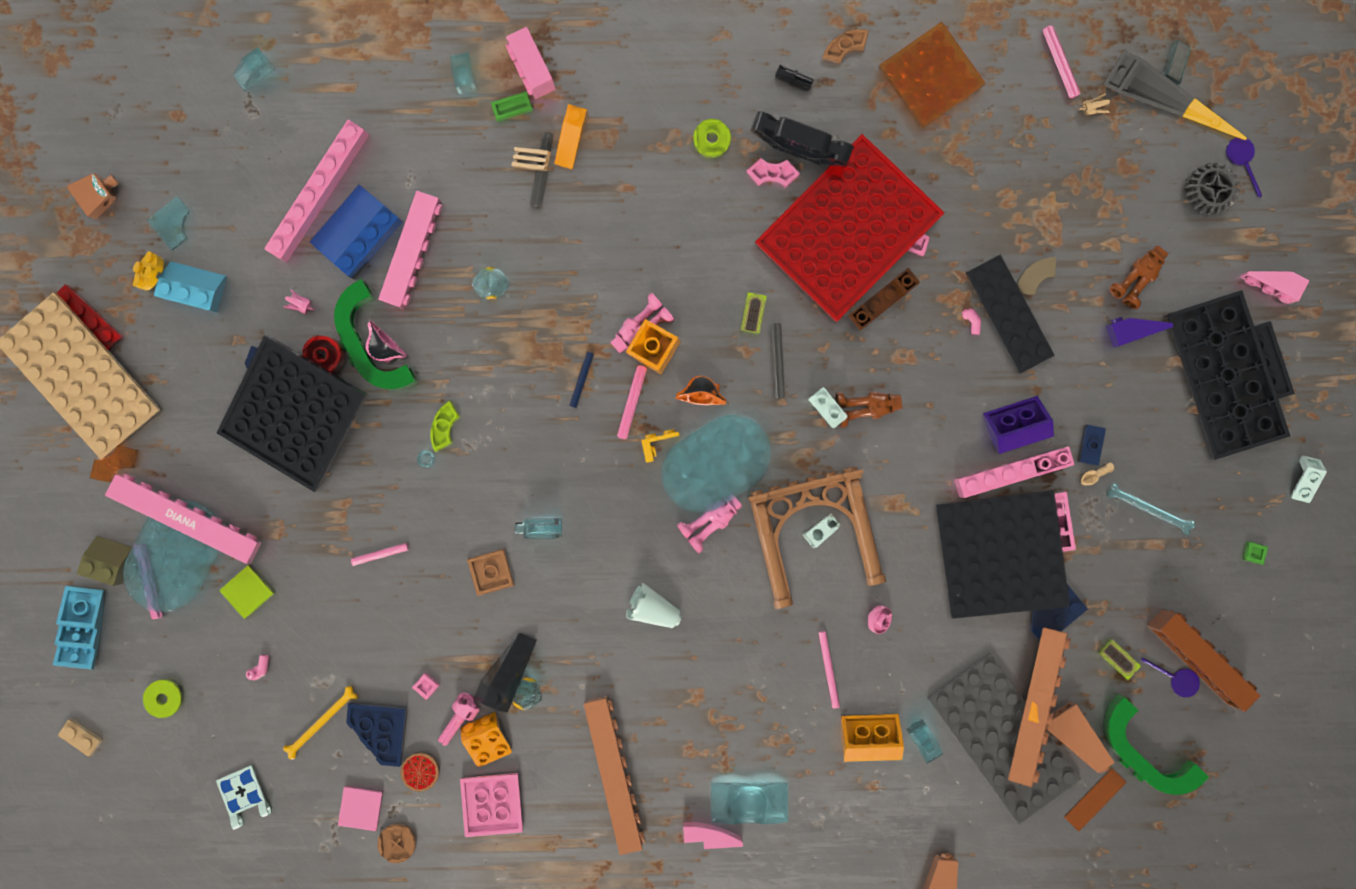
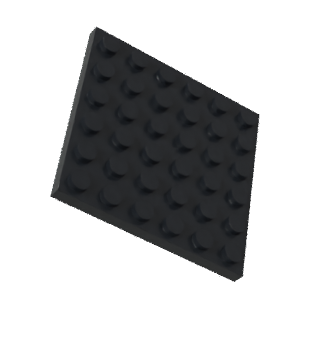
M267 334L264 335L216 433L311 491L316 492L367 394Z
M1054 490L936 504L952 619L1070 607Z

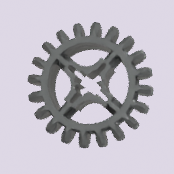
M1207 163L1205 166H1200L1192 172L1193 177H1189L1187 180L1190 184L1186 185L1185 188L1190 190V192L1186 193V196H1191L1192 198L1188 203H1195L1193 209L1200 207V213L1206 211L1207 215H1211L1213 212L1217 215L1221 211H1227L1228 207L1234 205L1233 201L1238 198L1235 194L1240 191L1235 186L1239 185L1240 182L1234 181L1237 175L1230 174L1232 169L1225 170L1226 165L1224 164L1219 167L1218 163L1212 165ZM1205 175H1209L1207 183L1200 184L1202 178ZM1222 193H1225L1222 201L1220 203H1216V199H1218V196Z

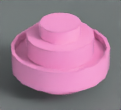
M879 605L869 613L868 626L872 632L882 634L891 625L892 611L890 608Z

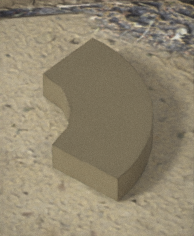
M1056 257L1041 259L1030 265L1021 274L1017 286L1022 295H1035L1041 281L1046 278L1055 277Z

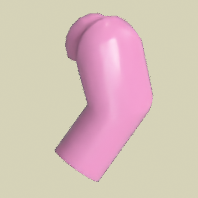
M972 308L964 309L962 317L971 322V334L980 335L981 317Z
M259 655L258 665L247 670V679L258 680L267 673L268 655Z

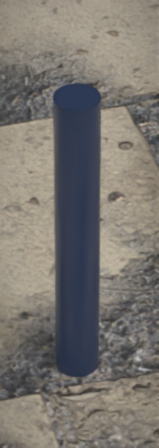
M591 352L586 353L569 405L571 407L577 408L594 356Z

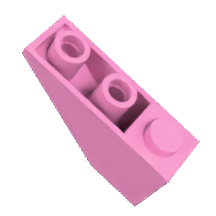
M1249 271L1240 275L1247 284L1262 288V291L1266 294H1274L1279 297L1281 302L1286 304L1299 301L1309 283V280L1294 272Z

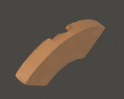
M853 29L835 37L827 46L822 59L840 64L843 57L849 52L864 50L869 30Z

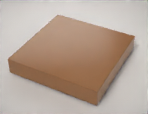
M505 548L467 559L477 596L515 585Z

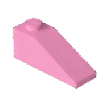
M1067 492L1055 493L1062 551L1076 550Z

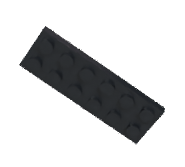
M1001 254L965 273L1019 374L1055 356Z

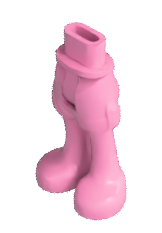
M652 292L647 297V307L635 318H628L624 321L622 328L611 341V344L619 353L626 348L628 349L641 327L640 324L663 306ZM663 307L650 322L658 325L662 322L672 323L675 319Z
M732 494L727 499L723 498V500L715 504L711 503L705 508L706 512L694 522L689 524L681 522L677 527L687 539L698 528L711 521L700 533L688 540L699 554L703 551L702 544L704 540L718 528L724 529L728 526L729 521L734 514H737L736 511L742 505Z

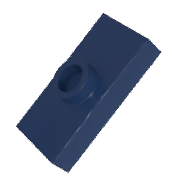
M1085 425L1078 462L1099 466L1106 428Z

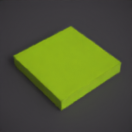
M247 565L219 590L244 619L249 617L275 594L251 565Z

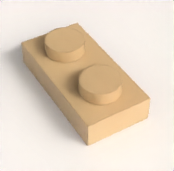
M72 718L68 719L57 735L88 757L94 754L103 739Z

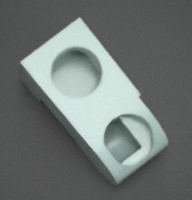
M830 513L802 535L812 548H817L841 524Z

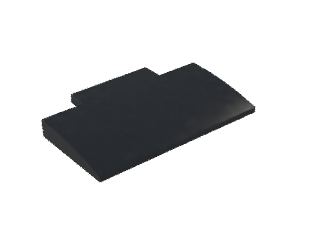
M1242 290L1166 314L1168 323H1173L1174 326L1170 329L1213 460L1291 436L1279 399L1295 393L1272 323L1268 321L1254 326Z

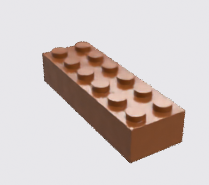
M1162 609L1147 626L1228 706L1245 713L1261 696L1256 691L1257 687L1249 680L1246 682L1242 678L1243 673L1236 667L1232 668L1228 664L1229 660L1223 654H1218L1214 650L1215 646L1207 639L1204 641L1200 637L1201 632L1194 626L1190 627L1186 623L1187 619L1179 612L1175 613L1172 610Z

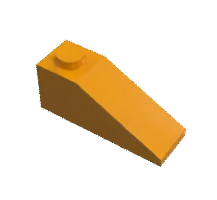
M568 104L554 162L555 165L573 170L588 119L587 109Z

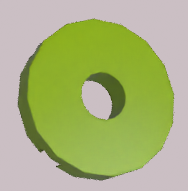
M718 119L704 120L694 131V146L705 157L714 158L721 156L730 146V130L727 125ZM711 133L715 134L718 138L714 143H710L707 140V136Z
M160 679L152 682L143 694L145 709L156 718L172 716L180 709L183 703V693L180 691L178 684L169 679ZM161 693L167 696V702L165 704L161 703L159 700V695Z

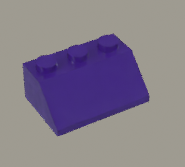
M1038 396L983 413L991 441L999 454L1054 437L1053 419Z

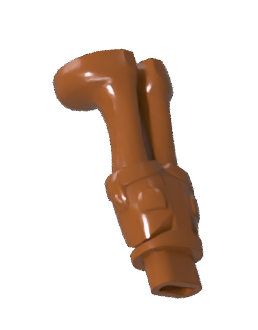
M1158 245L1153 250H1149L1147 254L1133 263V270L1121 283L1114 282L1109 287L1111 294L1115 298L1121 299L1126 294L1129 286L1140 276V280L1121 301L1131 309H1139L1141 306V301L1138 298L1140 292L1149 282H1154L1159 277V271L1162 265H1164V259L1168 256V253Z
M875 391L868 393V396L859 398H847L842 392L835 394V401L841 409L867 405V408L844 411L847 418L839 424L840 428H846L848 422L855 418L871 416L872 419H880L886 414L902 409L900 394L892 395V393L885 394Z

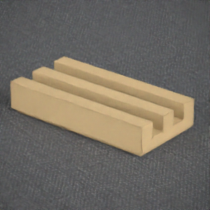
M520 147L514 148L516 153L515 155L513 154L514 162L511 163V166L547 171L551 152ZM521 153L545 156V158L523 156ZM519 160L543 162L544 165L519 163Z

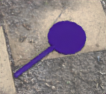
M1234 138L1227 145V158L1235 165H1245L1258 197H1262V193L1249 165L1255 154L1254 145L1249 139Z
M1141 658L1142 662L1172 678L1171 687L1178 696L1184 698L1191 697L1199 690L1200 679L1194 671L1181 669L1172 674L1149 660Z

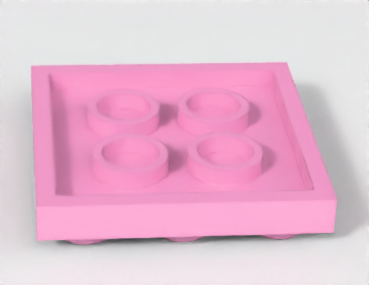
M519 773L463 777L460 779L465 837L523 832Z

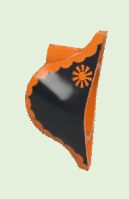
M695 376L692 378L687 387L678 392L675 398L698 405L726 404V399L719 393L720 385L714 383L713 380L706 376Z

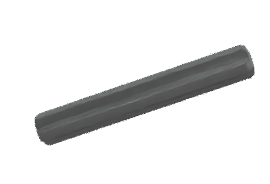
M543 132L540 150L551 152L554 137L552 133ZM537 162V165H544V163ZM535 171L529 203L532 207L541 206L547 171Z
M773 323L771 324L774 397L775 399L785 398L781 324Z

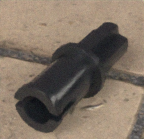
M781 64L775 75L790 81V84L796 83L808 89L812 87L814 82L813 78L798 73L797 69L794 71Z

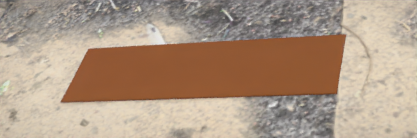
M1111 768L1064 818L1076 830L1080 831L1127 782Z

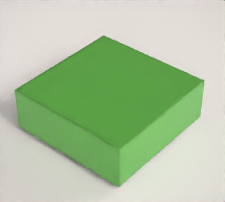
M1247 541L1242 560L1264 565L1268 546Z

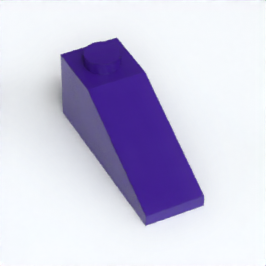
M1122 317L1111 320L1112 324L1106 326L1114 348L1174 326L1173 323L1135 318L1123 320Z

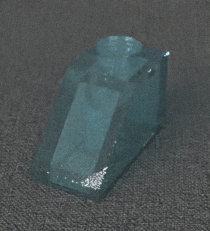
M257 47L241 59L233 76L242 89L246 91L273 72L275 68L267 56Z
M469 52L450 56L452 75L458 93L478 90Z
M923 719L913 723L906 729L927 764L943 755L934 735Z

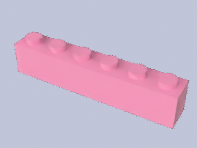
M416 191L378 300L402 309L405 308V305L408 306L411 299L409 293L417 282L416 273L418 269L422 268L424 262L422 256L424 251L427 252L430 245L429 236L431 233H434L436 228V216H439L442 211L443 205L439 198Z

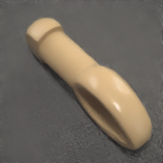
M1107 463L1096 471L1089 470L1082 475L1080 482L1086 486L1093 485L1101 476L1114 471L1115 466L1112 463Z

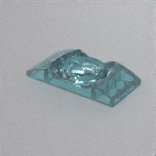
M788 782L711 783V822L733 825L742 823L776 824L788 822Z

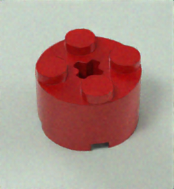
M327 336L310 338L302 349L303 356L333 374L341 370L347 358L340 343ZM323 352L326 353V354H325V356H326L325 359H322V358H323V355H322Z

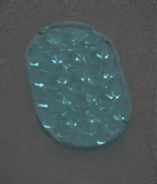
M727 415L714 419L677 443L667 454L662 466V482L666 493L676 505L684 510L705 513L722 507L754 486L765 475L771 458L768 437L763 429L749 418Z
M182 500L187 502V507L191 509L196 507L205 511L204 515L209 518L215 516L207 507L198 502ZM148 517L124 565L123 577L127 592L137 604L151 611L167 612L181 608L191 602L198 594L219 550Z

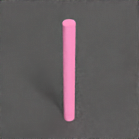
M822 631L818 634L832 708H839L840 704L826 631Z

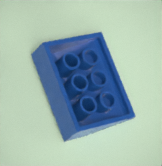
M358 185L311 239L310 243L348 277L354 279L403 221L362 186Z

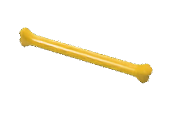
M347 686L344 695L293 745L283 746V750L288 753L289 759H295L298 749L349 700L358 699V695L353 692L352 686Z

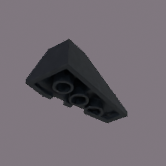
M519 633L481 679L474 698L492 709L508 712L537 640Z

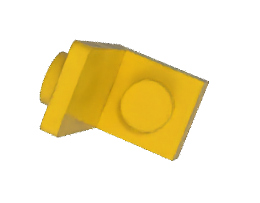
M671 429L663 431L664 435L656 437V433L645 435V439L641 441L646 463L654 461L653 457H657L655 446H651L650 442L680 436L679 432Z

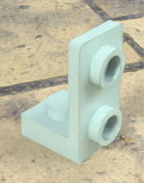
M824 387L808 399L832 428H835L847 418L846 413Z
M1302 455L1299 463L1304 472L1291 497L1292 499L1310 503L1327 471L1321 460Z

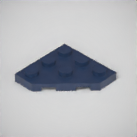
M1068 584L1070 607L1034 610L1032 612L1030 631L1039 642L1043 628L1063 631L1088 610Z
M348 703L346 723L359 736L360 741L373 753L378 763L384 766H401L407 708Z

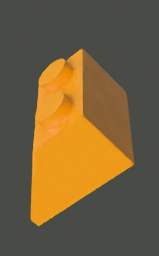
M645 319L626 353L662 375L681 341L675 335Z

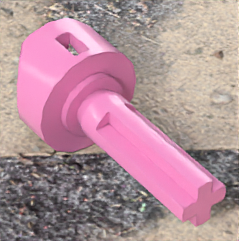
M462 692L453 703L452 709L455 715L438 738V742H441L442 745H448L464 720H473L480 711L474 696Z

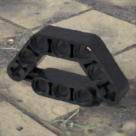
M757 111L750 129L752 133L772 148L817 165L847 166L854 148L848 142L832 140L833 137L829 133L785 117H780L777 120L772 115L763 111Z

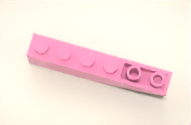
M1065 447L956 478L954 482L959 498H966L1075 464L1070 448Z

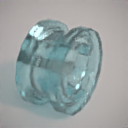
M422 451L417 456V462L423 468H430L435 463V456L430 451ZM424 454L425 456L430 455L429 464H422L421 461H423L422 456Z

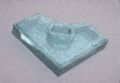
M175 197L147 221L170 250L174 251L188 239L185 234L184 224L191 212L179 197Z

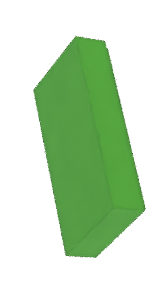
M527 91L491 102L497 122L533 111Z

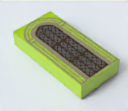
M748 292L741 331L760 333L767 296Z
M1112 639L1098 652L1127 680L1141 667Z

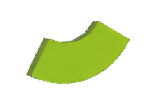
M451 400L445 403L434 416L430 438L435 452L453 443L451 428L460 416Z

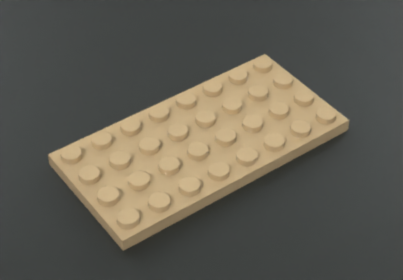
M53 292L0 338L1 350L101 460L106 458L161 410L57 292Z

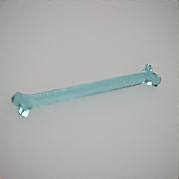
M1117 483L1112 484L1111 490L1106 492L1108 498L1117 497L1180 527L1185 536H1188L1190 530L1196 526L1194 521L1185 522L1120 491Z

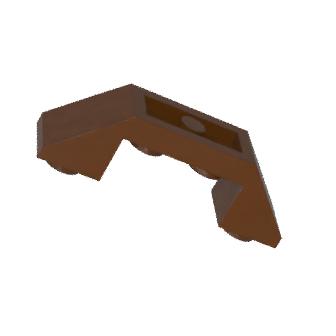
M907 268L848 315V317L858 330L861 331L916 287L920 281Z

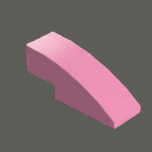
M683 822L684 843L704 841V849L743 847L742 837L722 827L699 822Z

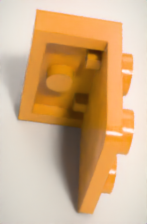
M496 712L460 727L462 743L476 766L482 767L512 753L511 746L500 730L499 718Z

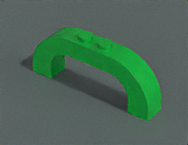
M363 279L358 280L343 291L334 311L335 327L341 338L339 343L344 351L347 350L349 363L352 367H356L359 374L367 382L376 387L387 390H401L418 383V380L410 365L405 364L396 370L385 372L380 370L368 355L366 346L355 327L354 319L360 306L374 299V296L367 282Z
M1118 694L1107 707L1103 719V732L1106 742L1111 750L1120 758L1118 762L1126 769L1130 767L1134 771L1132 775L1140 782L1144 780L1153 788L1166 794L1181 795L1199 788L1209 776L1192 761L1187 760L1176 772L1163 774L1156 770L1129 744L1126 738V726L1139 710L1124 696Z

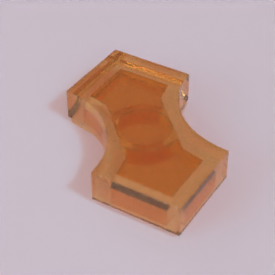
M118 445L114 453L103 460L94 459L90 478L112 482L115 474L120 470L134 468L138 449Z

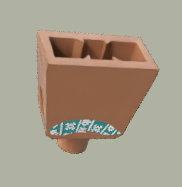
M92 173L66 187L85 214L96 220L117 199L111 189L117 186L119 181L112 174L104 179L102 176Z

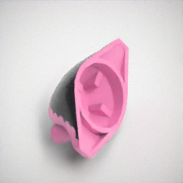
M371 320L368 322L369 337L366 342V351L371 358L390 364L395 358L405 359L407 357V354Z

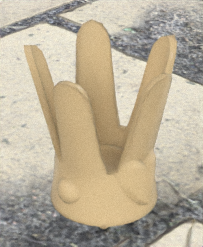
M1105 93L1092 100H1084L1083 108L1079 110H1084L1086 116L1096 113H1110L1106 109H1097L1109 104L1110 100L1101 98L1106 95Z

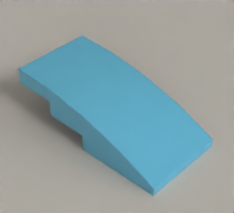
M65 586L56 621L59 627L54 643L57 645L53 661L54 666L94 670L102 629L104 590Z

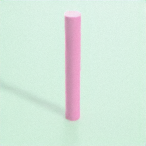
M404 543L351 558V563L354 566L409 550L408 544Z

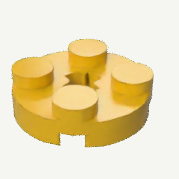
M148 251L141 262L137 261L133 267V272H135L133 286L145 291L152 289L159 280L155 278L157 273H162L163 258Z

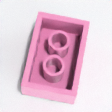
M525 27L506 36L508 44H505L512 61L516 60L514 64L520 78L525 77L522 81L528 94H533L536 100L556 90L553 79L528 28Z

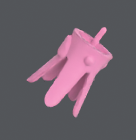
M291 290L293 293L292 297H285L286 301L292 304H288L283 308L297 310L305 315L309 309L314 310L310 308L312 301L301 297L293 290Z

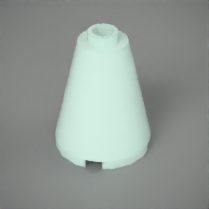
M641 583L642 586L636 588L630 599L631 610L627 609L626 618L669 628L678 626L682 618L680 610L647 584Z

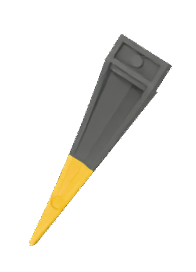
M1124 49L1103 82V85L1119 94L1247 140L1242 133L1144 59Z

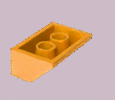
M899 714L841 716L844 762L902 760L904 743Z

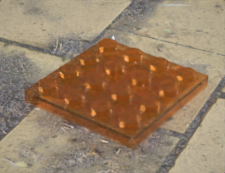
M942 21L879 65V69L922 129L986 84Z

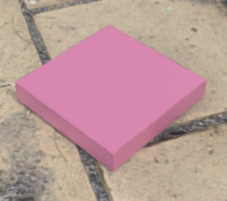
M345 786L338 826L377 831L383 791Z

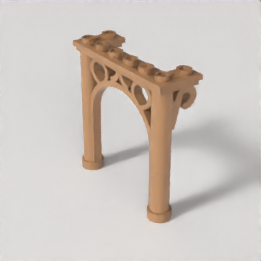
M857 466L843 469L844 473L836 474V471L825 473L824 478L818 479L817 476L806 478L804 483L799 484L798 480L787 483L788 487L780 488V485L769 487L767 492H763L760 489L750 492L751 496H747V500L750 501L769 575L775 609L793 605L778 545L779 533L785 521L792 514L809 506L825 505L842 511L853 524L868 586L886 582L885 574L882 573L859 478H862L863 469H857ZM844 481L845 487L838 482ZM825 486L822 490L823 500H819V497L812 496L809 492L810 489ZM838 487L841 489L842 497L837 502L827 499L826 493L830 488ZM801 492L800 499L795 502L796 506L792 508L791 500L784 496ZM847 496L851 512L840 505ZM772 499L767 506L766 501ZM784 500L788 503V510L783 516L775 514L772 510L773 504L777 501ZM769 515L780 519L774 532Z

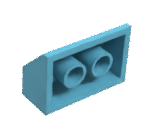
M170 262L158 277L159 280L154 296L218 313L227 276Z

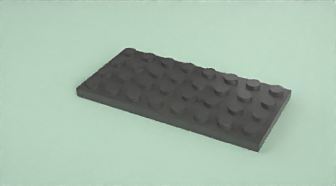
M990 653L928 697L1018 824L1025 821L1081 780L1050 735L1047 745L1043 744L1042 752L1045 755L1043 763L1038 765L1037 771L1040 772L1038 783H1034L1032 787L1008 780L1026 702Z

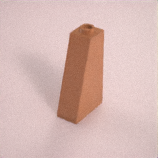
M1070 701L1052 713L1054 715L1051 726H1047V731L1097 773L1106 772L1111 768V765L1115 762L1077 704Z
M941 853V855H935L923 889H957L958 860L953 854Z

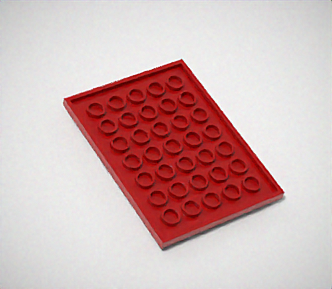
M863 134L852 143L854 148L847 166H829L755 241V244L836 323L945 213Z

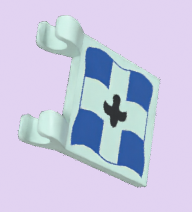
M253 765L216 780L233 829H237L244 824L238 813L258 805L261 817L272 813Z

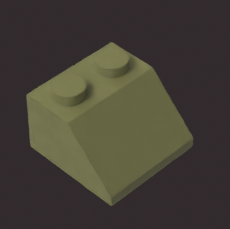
M96 536L82 555L76 574L112 586L123 584L134 547Z

